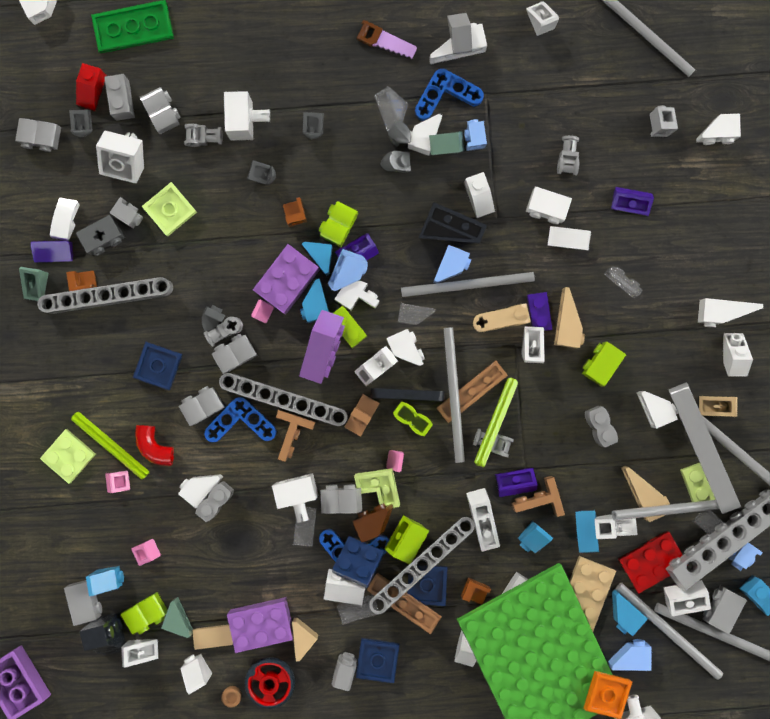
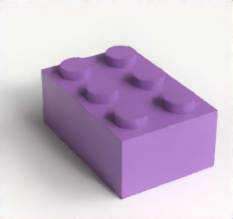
M287 244L254 287L253 291L286 315L320 269Z
M321 310L310 335L299 377L322 384L324 377L328 378L336 358L335 354L341 342L339 341L340 337H342L345 326L342 325L344 317Z
M286 597L231 609L227 614L235 653L293 640V627Z
M22 645L0 658V707L8 719H16L44 702L51 695Z

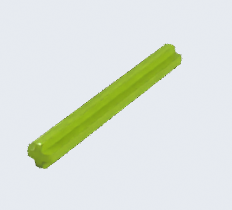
M508 378L474 461L480 467L486 465L518 385L516 379Z
M76 412L72 416L71 420L140 479H144L149 474V471L80 412Z

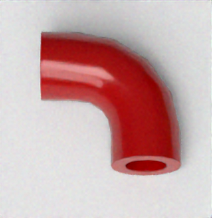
M136 425V445L141 455L151 463L172 466L174 447L157 444L155 441V426Z

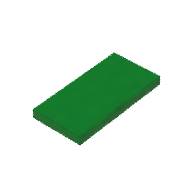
M166 0L91 15L100 54L174 39Z

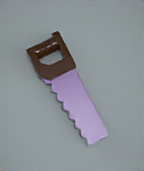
M366 20L362 21V28L356 38L358 41L370 47H384L385 50L389 49L390 52L394 51L396 54L400 53L401 56L405 55L406 57L410 56L411 59L413 58L417 50L416 46L383 31L382 28ZM369 29L373 30L372 37L365 38Z

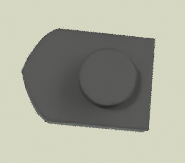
M69 110L71 133L78 137L88 136L93 130L91 110Z
M303 112V135L306 138L314 140L323 135L324 113Z
M402 121L395 123L388 132L391 143L395 147L400 143H411L409 128Z
M395 150L388 152L381 160L380 165L386 171L410 172V152Z
M252 160L247 179L265 185L271 184L276 178L274 167Z
M214 305L211 308L206 306L202 315L204 331L215 328L223 321L225 315L221 313L222 309Z

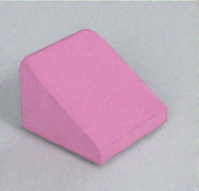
M260 299L251 317L267 323L274 307Z
M389 450L387 469L393 468V471L400 472L404 453Z
M128 471L105 474L108 493L130 490Z
M153 539L131 548L139 566L160 557V552Z

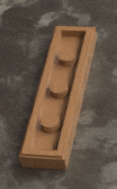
M494 361L459 389L461 413L508 376L497 361ZM449 397L437 407V410L448 423L452 421Z
M377 573L367 591L375 596L391 581ZM392 586L387 590L390 597L398 596L399 592L396 587ZM407 592L391 606L429 634H432L442 616Z

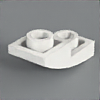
M59 198L52 219L51 238L69 241L75 227L73 219L80 206L78 201Z
M550 226L548 245L589 250L591 231Z

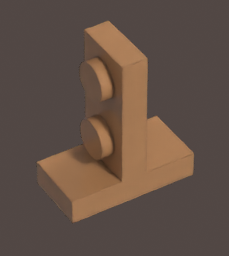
M363 394L344 427L361 437L380 403Z
M278 410L276 418L290 422L278 457L279 460L287 461L288 458H292L295 447H292L294 439L298 440L301 429H298L299 425L313 430L316 422L283 410Z
M552 476L544 478L548 493L540 491L534 493V497L531 498L526 496L516 498V502L512 503L513 510L517 513L551 503L554 515L557 517L565 515L555 478Z

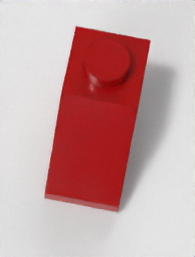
M82 63L76 80L77 106L93 111L96 110L105 77L107 76L100 68Z

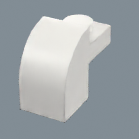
M356 281L341 288L334 299L350 311H352L359 299L373 308H376L379 304L378 296L370 290L368 292L364 291L368 285L362 281Z
M385 346L354 372L364 385L367 386L398 362V360Z
M612 515L596 517V539L617 538V536L637 535L636 518L614 521Z

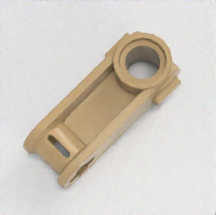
M527 304L479 314L473 320V327L478 332H486L531 323ZM480 318H482L483 321H487V323L484 325V328H481L480 325L476 324L479 322Z

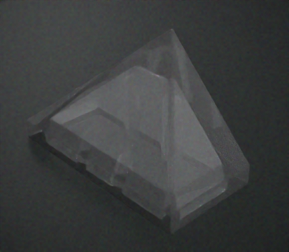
M386 87L374 95L387 131L395 123L403 122L408 106L404 99L390 87Z

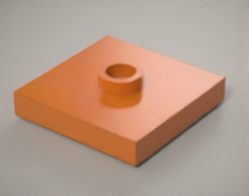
M594 671L584 709L589 712L621 719L632 681Z

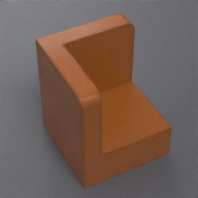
M300 197L296 198L297 201L283 205L289 227L307 222Z
M94 271L66 272L69 291L97 287Z
M468 578L461 597L468 602L472 600L483 604L487 593H490L491 589L488 585Z

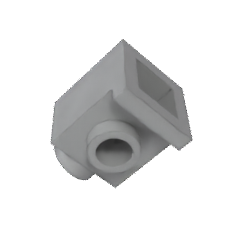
M658 106L650 113L653 131L651 132V137H668L678 129L675 109L673 107Z
M121 197L110 211V214L132 228L138 226L143 219V216L137 213L139 209Z

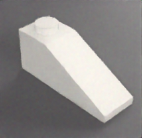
M471 23L472 52L453 55L450 38L430 55V64L485 52L487 43L483 25Z
M705 298L700 300L698 323H704V327H716V324H722L762 309L763 304Z
M485 488L466 493L481 551L500 547L490 500Z

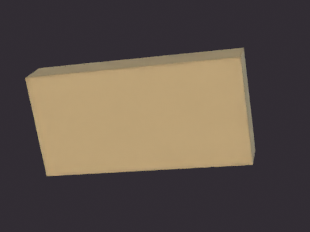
M229 625L192 630L195 650L233 645Z

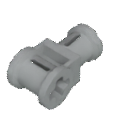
M185 124L186 140L184 145L191 147L207 146V142L222 144V127L208 129L206 125Z
M563 136V150L559 155L557 174L566 172L577 175L579 170V152H576L579 137Z
M228 317L213 330L205 331V338L214 347L218 341L241 332L243 323L237 317ZM231 321L237 322V325H235L236 329L229 328Z
M478 429L473 442L475 446L477 444L481 445L483 441L481 438L485 436L481 429ZM498 434L491 451L495 454L509 457L508 451L514 439Z

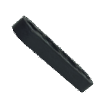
M371 388L370 398L445 401V391Z

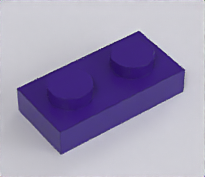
M547 292L527 295L531 327H542L544 331L552 330Z

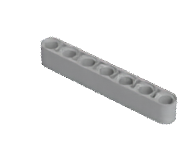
M159 277L49 294L39 298L38 308L42 312L55 314L165 297L172 293L173 284L169 280ZM162 282H166V290L160 292L159 285ZM143 285H147L148 291L142 295L140 289ZM124 288H128L129 294L123 298L121 292ZM105 291H108L110 297L109 299L104 301L102 297L103 293ZM86 294H89L91 297L88 303L84 302ZM67 297H70L72 300L69 306L65 305ZM51 300L52 307L47 309L46 303Z
M226 373L219 380L221 388L226 391L335 426L345 424L348 419L347 412L341 408L239 375ZM229 376L234 380L232 387L225 385V379ZM247 382L252 385L250 393H245L243 390V385ZM264 388L269 389L271 392L268 399H264L261 396V391ZM282 394H286L289 397V402L286 405H282L279 401V397ZM300 400L307 402V409L305 411H301L297 407ZM318 406H323L326 409V414L323 417L317 416L315 412ZM336 412L344 414V420L340 423L334 420Z
M686 382L668 389L721 513L724 514L740 508V502L688 383Z
M463 517L377 593L369 604L371 612L379 615L391 607L473 532L475 527L473 520L469 517ZM462 522H467L470 525L468 532L461 530L460 524ZM446 536H455L456 543L453 545L448 544ZM437 547L442 551L441 557L436 558L432 555L431 550ZM423 560L427 563L428 567L425 571H420L417 568L418 561ZM404 574L412 575L413 582L411 584H405L402 581ZM392 586L396 587L399 592L398 596L394 598L390 597L387 593L388 588ZM375 600H381L384 603V608L381 611L374 610L372 605Z

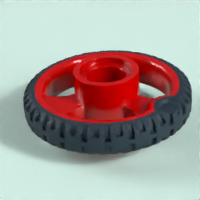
M274 657L263 658L255 662L249 668L245 677L247 696L255 705L261 708L274 709L282 706L291 698L295 688V677L290 666ZM274 665L281 668V672L279 674L275 671L263 673L260 667ZM270 679L274 681L275 685L269 687L265 681ZM252 680L260 682L259 689L265 695L262 699L253 691ZM281 682H287L288 688L286 693L276 700L273 694L277 692Z

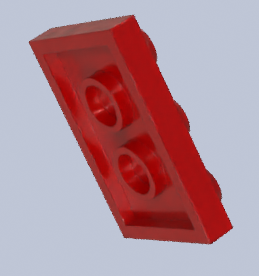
M666 531L618 558L636 592L639 594L669 577L670 574L666 570L670 566L669 563L683 555L670 532Z

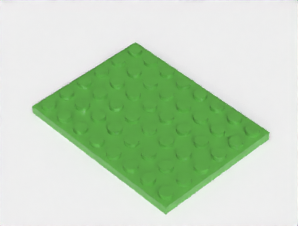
M560 563L457 618L504 719H590L597 715V713L584 709L594 671L613 674Z

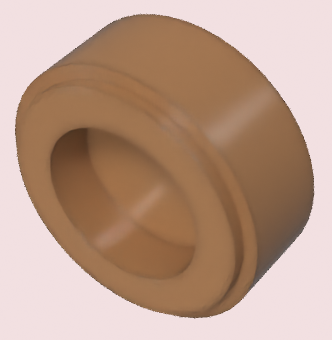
M235 686L227 687L222 694V702L227 707L237 706L242 698L240 689Z

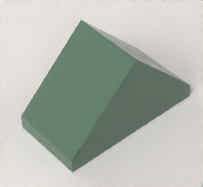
M463 131L429 135L431 155L464 151Z
M20 267L19 272L24 299L38 301L41 296L45 295L49 273Z
M177 597L170 603L161 629L188 638L193 634V628Z

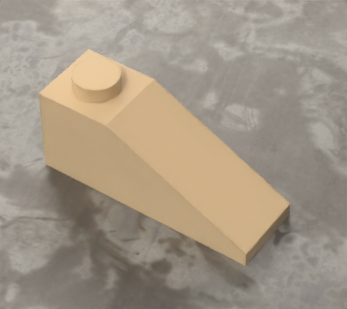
M565 287L562 289L554 345L577 349L580 348V345H583L585 334L582 333L583 328L570 288Z
M626 466L621 467L639 508L670 505L666 496L663 497L660 492L632 469ZM665 515L643 518L644 520L651 522Z

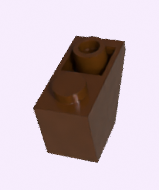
M382 503L374 507V511L368 512V510L357 514L358 517L352 522L361 542L378 537L385 531L393 509L392 504L385 506Z

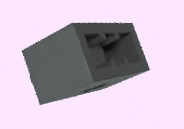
M111 215L76 232L86 253L94 256L105 252L104 249L109 246L119 245L122 242L121 240L125 238L115 217ZM101 233L104 234V235L102 236V237H103V240H100V238H101V235H100V234H101Z

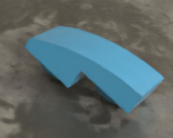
M575 512L579 553L599 552L595 530L596 512Z

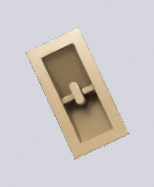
M699 396V411L703 416L737 417V397Z
M294 618L292 627L296 661H300L316 642L318 634L299 618Z

